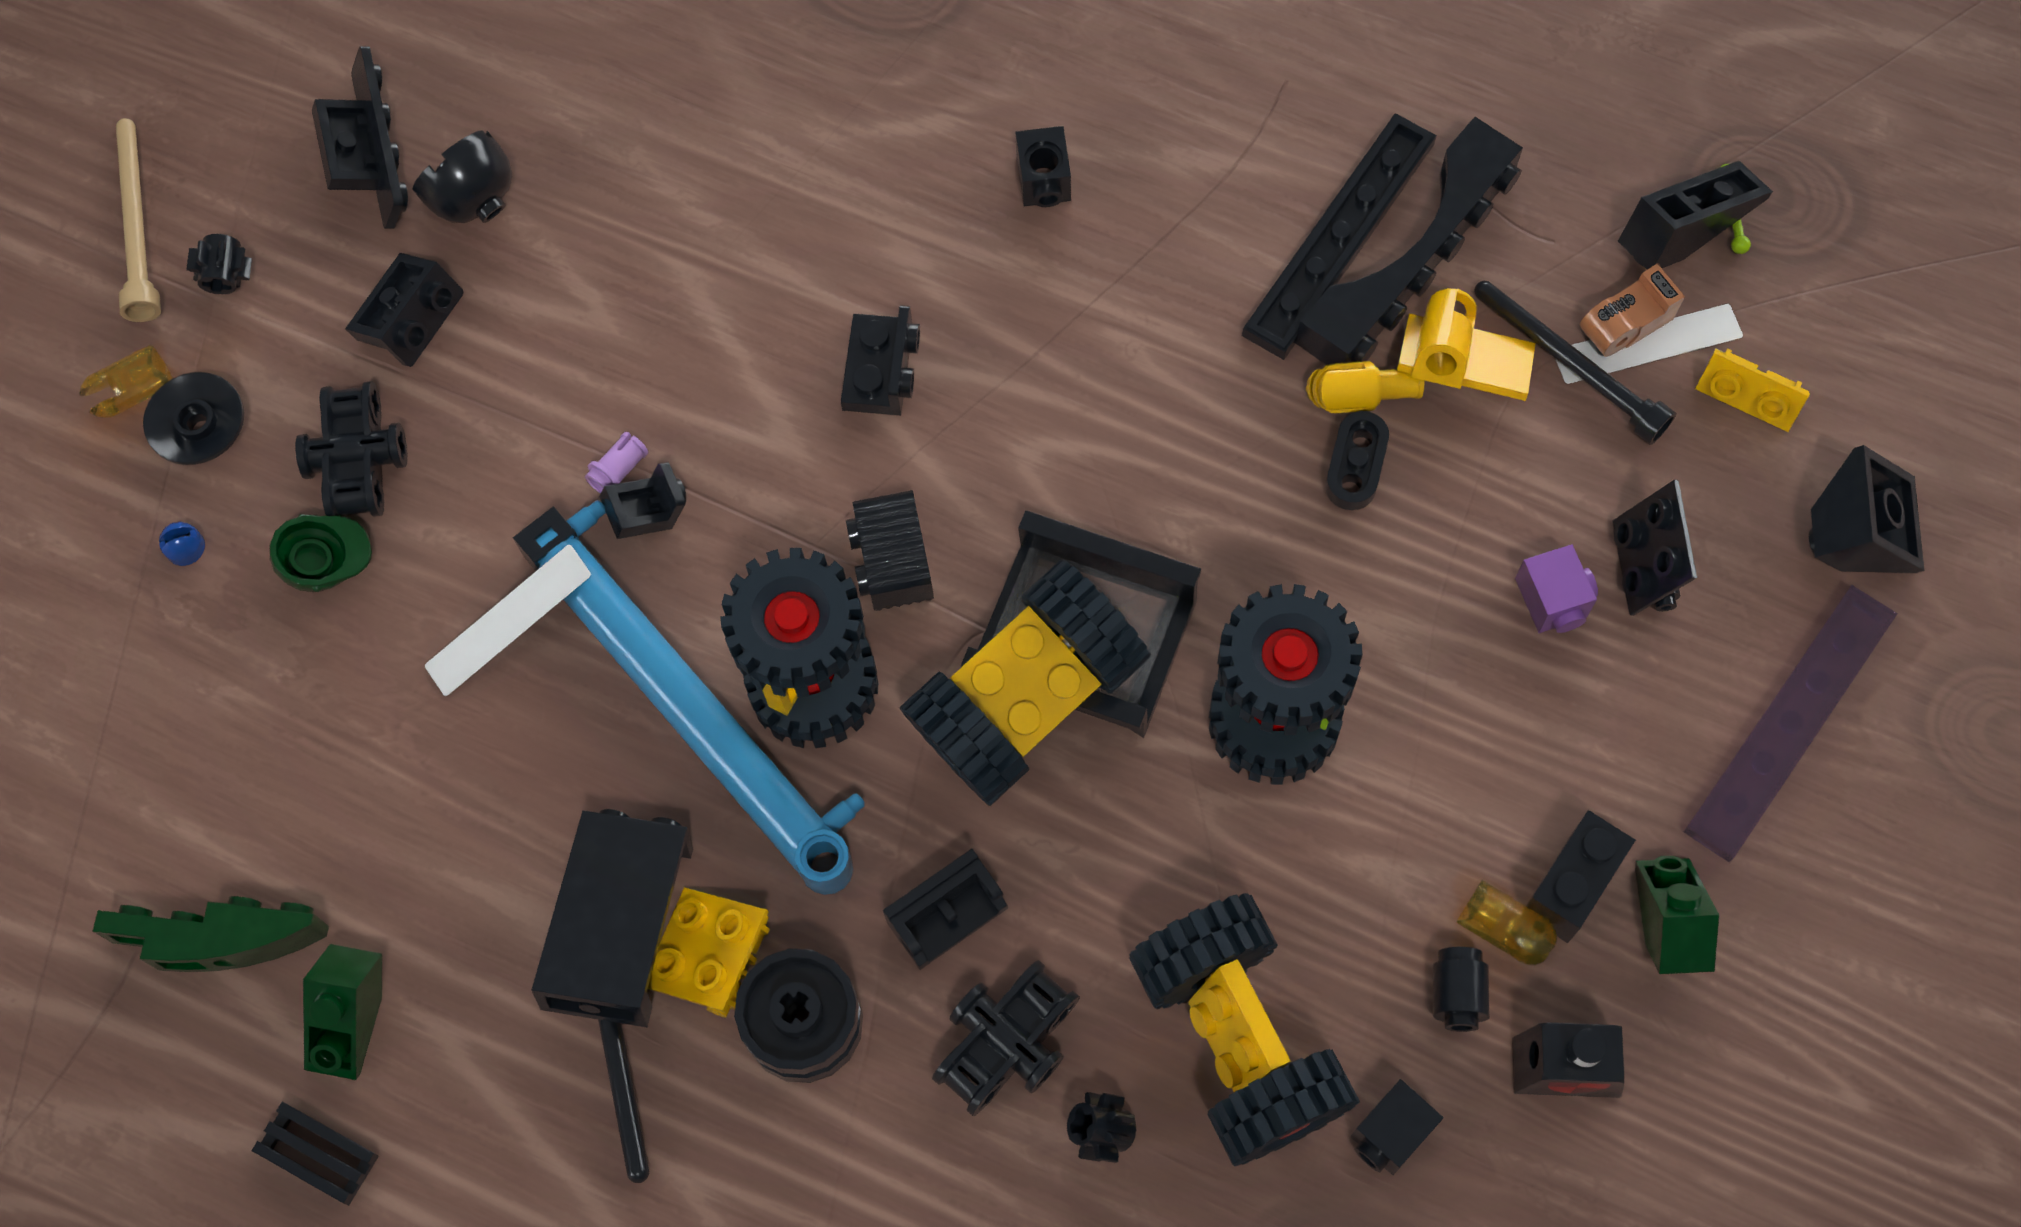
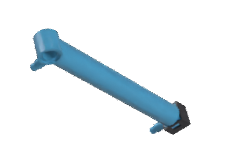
M596 500L588 507H583L568 520H565L553 506L513 537L516 545L535 571L565 546L571 545L590 571L591 576L563 599L799 873L806 886L812 891L823 895L835 894L844 889L850 882L853 874V861L844 839L836 832L855 818L856 813L865 806L864 800L857 793L852 794L848 799L839 802L823 817L819 816L579 540V536L595 525L598 519L606 514L605 506L599 500ZM829 852L838 856L837 864L827 872H817L811 868L812 861L821 853Z

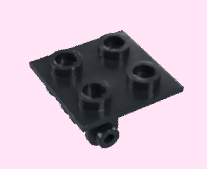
M1679 480L1671 481L1612 520L1614 541L1617 545L1623 576L1622 585L1627 598L1629 615L1631 616L1638 614L1655 604L1656 610L1660 612L1675 609L1677 607L1676 600L1681 596L1679 588L1697 578Z

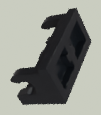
M970 849L886 907L883 913L887 924L921 970L1007 910L1008 905L1002 897L1004 894L998 884L982 864L975 851Z

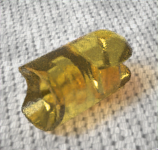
M150 344L86 377L80 386L79 395H91L110 386L116 396L102 401L89 411L90 414L96 417L110 418L151 398L162 385L173 379L157 350Z
M1483 880L1479 883L1456 922L1514 957L1517 961L1527 965H1537L1544 962L1557 942L1556 930L1550 921Z

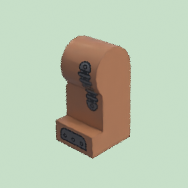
M1655 264L1644 271L1638 281L1592 308L1583 317L1579 326L1603 356H1611L1625 347H1630L1672 321L1685 296L1662 268Z

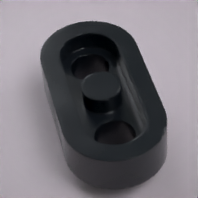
M1358 411L1348 415L1341 422L1325 488L1331 502L1345 510H1359L1366 507L1373 500L1378 487L1389 441V429L1385 421L1372 412ZM1359 437L1365 438L1369 441L1370 445L1359 447L1353 440ZM1353 482L1358 485L1360 490L1348 492L1343 488L1342 484Z

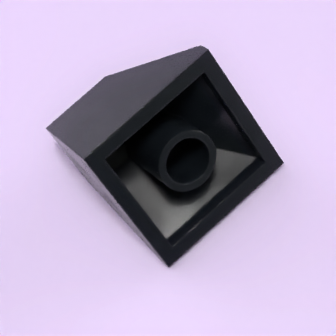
M1865 445L1855 447L1811 508L1812 529L1809 531V544L1815 558L1841 572L1918 573L1925 571L1915 476Z

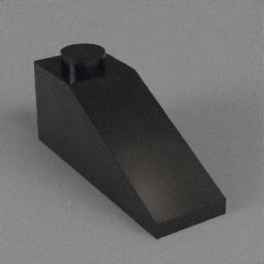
M1736 161L1641 197L1618 242L1634 257L1636 262L1647 270L1655 264L1665 268L1686 259L1769 199L1773 191L1744 164Z

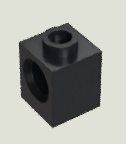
M1064 126L1016 131V155L1023 206L1053 207L1060 202L1071 201V172ZM1041 168H1048L1053 170L1048 173L1036 172V170Z
M1400 1079L1351 1135V1138L1358 1143L1354 1150L1375 1171L1380 1173L1385 1168L1394 1175L1444 1117Z

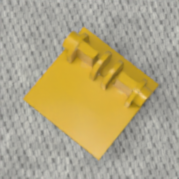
M684 887L659 943L648 989L706 1006L707 1011L727 1018L730 1009L735 1010L737 992L742 984L739 982L740 978L745 979L748 973L745 970L746 964H756L757 958L751 955V953L757 954L764 935H768L770 931L766 926L769 919L767 916L769 911Z

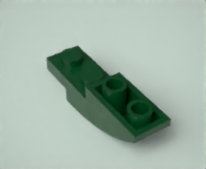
M230 896L228 904L208 901L204 917L183 911H173L170 919L152 917L153 911L132 905H120L118 913L98 910L92 932L113 944L142 947L140 960L159 971L210 972L248 967L302 950L327 937L329 926L314 915V909L307 905L283 902L281 903L280 910L261 908L262 903L258 900Z

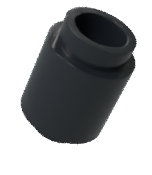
M1448 947L1438 951V962L1433 964V1017L1436 1020L1445 1022V1029L1456 1032L1475 1031L1479 1029L1478 1022H1483L1490 1018L1489 966L1483 962V952L1479 949Z

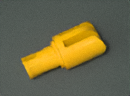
M1371 361L1330 364L1322 369L1315 370L1307 380L1306 391L1308 398L1316 407L1330 413L1339 414L1373 411L1380 404L1381 400L1422 398L1425 383L1424 380L1412 378L1409 373L1397 371V369L1379 370Z

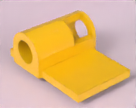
M1447 288L1433 294L1427 303L1424 317L1409 313L1397 371L1409 373L1412 378L1458 389L1464 386L1526 401L1536 343L1474 329L1477 305L1468 293L1459 289ZM1456 300L1465 306V315L1454 311Z

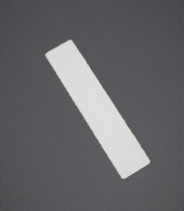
M1724 304L1675 317L1672 321L1628 348H1623L1611 356H1603L1591 340L1573 344L1572 346L1604 371L1611 373L1742 338L1743 334L1731 306ZM1556 359L1565 383L1570 384L1583 380Z
M571 545L565 546L425 664L426 670L444 696L452 693L591 576L590 571Z

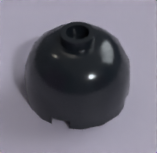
M483 130L464 137L444 151L441 155L445 160L437 167L436 171L429 165L416 179L412 188L421 201L442 219L451 223H467L479 217L483 223H486L497 216L506 206L501 199L510 188L512 170L509 159L501 146L488 131L485 134Z

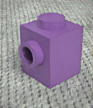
M1573 544L1524 559L1515 577L1538 633L1554 628L1557 633H1564L1578 628L1586 622V618L1597 600L1598 587L1595 577L1589 568L1583 569Z

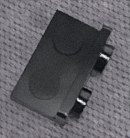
M399 253L345 330L357 341L387 349L402 365L412 367L463 296V289L437 262Z
M900 305L898 317L853 314L841 395L842 411L901 416L903 399L912 398L914 389V368H908L909 354H917L920 343V324L912 323L910 306Z

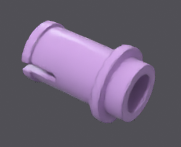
M624 432L620 439L598 462L592 461L588 465L589 472L585 475V478L601 494L604 486L619 484L637 463L647 456L648 450L634 435L631 437L629 432Z

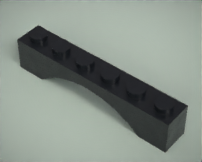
M1474 117L1446 149L1440 172V206L1435 219L1423 237L1405 255L1384 269L1352 282L1330 286L1301 319L1296 344L1326 365L1367 361L1378 345V341L1375 339L1383 329L1386 328L1392 331L1403 318L1407 310V306L1404 304L1413 294L1419 297L1423 295L1436 276L1434 269L1441 260L1444 259L1450 262L1455 257L1465 241V237L1462 235L1471 225L1478 228L1485 221L1494 204L1491 202L1499 191L1506 195L1515 185L1522 172L1517 165L1523 147L1477 117Z

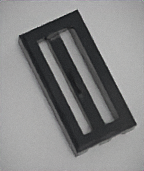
M281 1102L276 1110L279 1114L275 1121H269L264 1129L266 1132L265 1137L261 1142L257 1141L251 1151L349 1206L379 1156L292 1106ZM292 1120L360 1158L361 1162L354 1169L290 1133L286 1128ZM280 1140L344 1176L349 1181L345 1188L342 1189L274 1150V1147Z

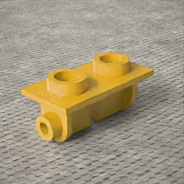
M1727 348L1725 352L1715 349L1695 390L1789 432L1810 395L1808 390L1801 388L1802 382L1799 380L1794 382L1770 370L1764 373L1757 369L1759 365L1732 354L1731 349Z

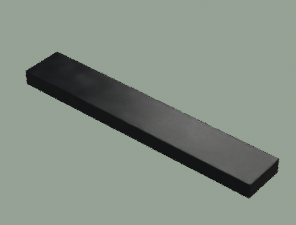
M1396 113L1393 115L1248 320L1242 332L1244 338L1283 360L1287 357L1296 344L1301 319L1330 286L1337 285L1434 146L1437 135Z

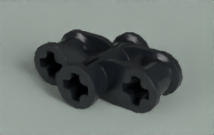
M373 381L364 382L362 387L334 390L331 386L322 387L319 401L323 437L310 438L308 434H300L296 437L295 452L299 472L304 479H312L315 477V473L322 472L321 493L326 516H344L368 512L373 517L382 516L384 512V493L381 465L394 464L396 468L406 467L408 453L404 430L400 423H391L388 429L381 430V403L378 389Z
M1039 960L1034 962L1017 979L998 1004L987 995L989 988L983 983H979L965 995L950 1015V1021L955 1025L962 1023L971 1033L944 1059L933 1074L932 1079L939 1085L945 1083L968 1104L967 1111L972 1116H976L991 1102L1015 1072L1026 1081L1025 1089L1030 1093H1034L1052 1075L1064 1058L1058 1050L1051 1052L1042 1042L1069 1015L1078 1003L1080 996L1074 991L1067 993L1044 973L1045 965ZM961 1072H964L972 1081H974L977 1084V1086L974 1085L969 1079H967Z

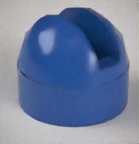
M181 521L173 522L166 526L159 536V545L162 553L175 565H190L196 562L205 550L203 536L194 526Z

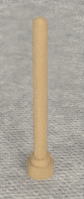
M123 118L116 124L128 281L123 285V289L118 295L120 315L126 320L146 322L156 319L161 314L160 294L154 288V285L148 281L136 126L132 120Z

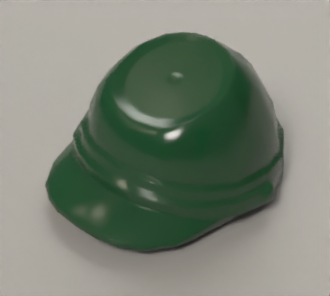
M300 514L298 517L283 523L274 532L269 545L270 561L274 572L287 585L306 592H321L331 589L343 581L358 575L368 566L372 554L369 537L365 529L357 521L342 516Z

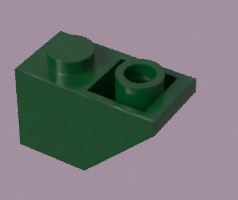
M1660 856L1655 860L1636 861L1635 873L1645 945L1658 973L1715 972L1719 913L1690 858L1681 859L1676 856Z
M330 944L303 978L304 1070L357 1080L361 1074L382 1000L381 953Z

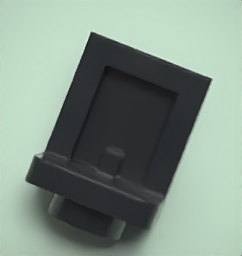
M669 462L659 463L651 478L604 486L599 496L602 504L605 506V512L617 539L673 529L686 504L684 485L680 479L675 477Z

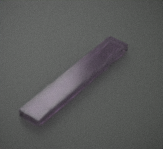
M1850 586L1683 831L1727 862L1730 863L1734 859L1898 613L1855 586Z

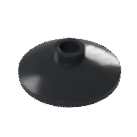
M205 372L183 374L166 382L151 397L143 417L144 434L152 449L167 461L181 465L205 463L223 454L235 442L243 426L244 406L236 389L222 377ZM206 421L201 428L193 430L198 422Z

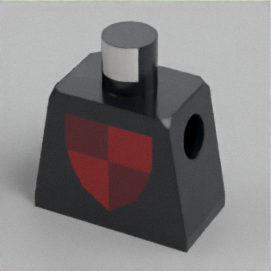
M1547 1022L1539 1023L1512 1038L1514 1094L1622 1097L1624 1088L1622 1026ZM1535 1050L1539 1051V1059H1538L1537 1067H1536V1065H1535V1057H1534V1056H1535Z

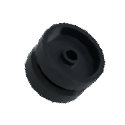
M789 948L766 956L748 971L736 996L734 1018L742 1042L766 1072L786 1082L811 1083L832 1076L851 1059L861 1040L863 1014L850 978L833 959L814 950ZM807 1011L809 1013L808 1018L803 1022H800L797 1018L792 1022V1018L797 1012Z

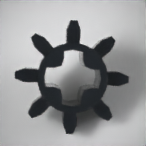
M210 234L205 236L203 241H198L197 248H189L186 270L194 272L193 280L198 281V286L202 290L213 294H230L240 287L241 280H250L252 258L245 256L246 249L241 247V243L234 237L224 234Z
M1087 1092L1085 1093V1103L1082 1102L1073 1107L1067 1120V1133L1069 1140L1081 1146L1078 1154L1080 1159L1117 1163L1119 1159L1118 1152L1126 1151L1132 1145L1136 1136L1135 1115L1122 1109L1125 1097L1108 1093L1096 1094Z

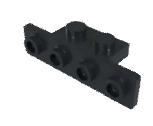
M359 46L351 71L356 100L315 99L312 115L327 189L376 190L384 229H394L400 212H405L407 209L408 192L406 184L399 182L398 146L395 142H390L388 131L391 117L388 104L381 101V68L379 64H373L370 47Z

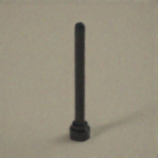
M1481 281L1475 286L1474 292L1478 299L1631 417L1629 422L1635 426L1634 433L1649 445L1655 443L1674 421L1677 413L1662 401L1657 403L1650 399L1643 401L1492 283Z
M598 1020L627 1176L633 1183H642L649 1176V1166L622 1024Z

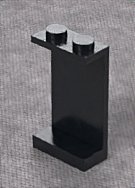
M603 809L599 813L582 810L531 989L540 1010L648 1027L653 1008L647 993L681 858L691 859L693 852L690 835L686 826H682L677 821L664 817H656L651 821L634 819L621 811L613 809Z

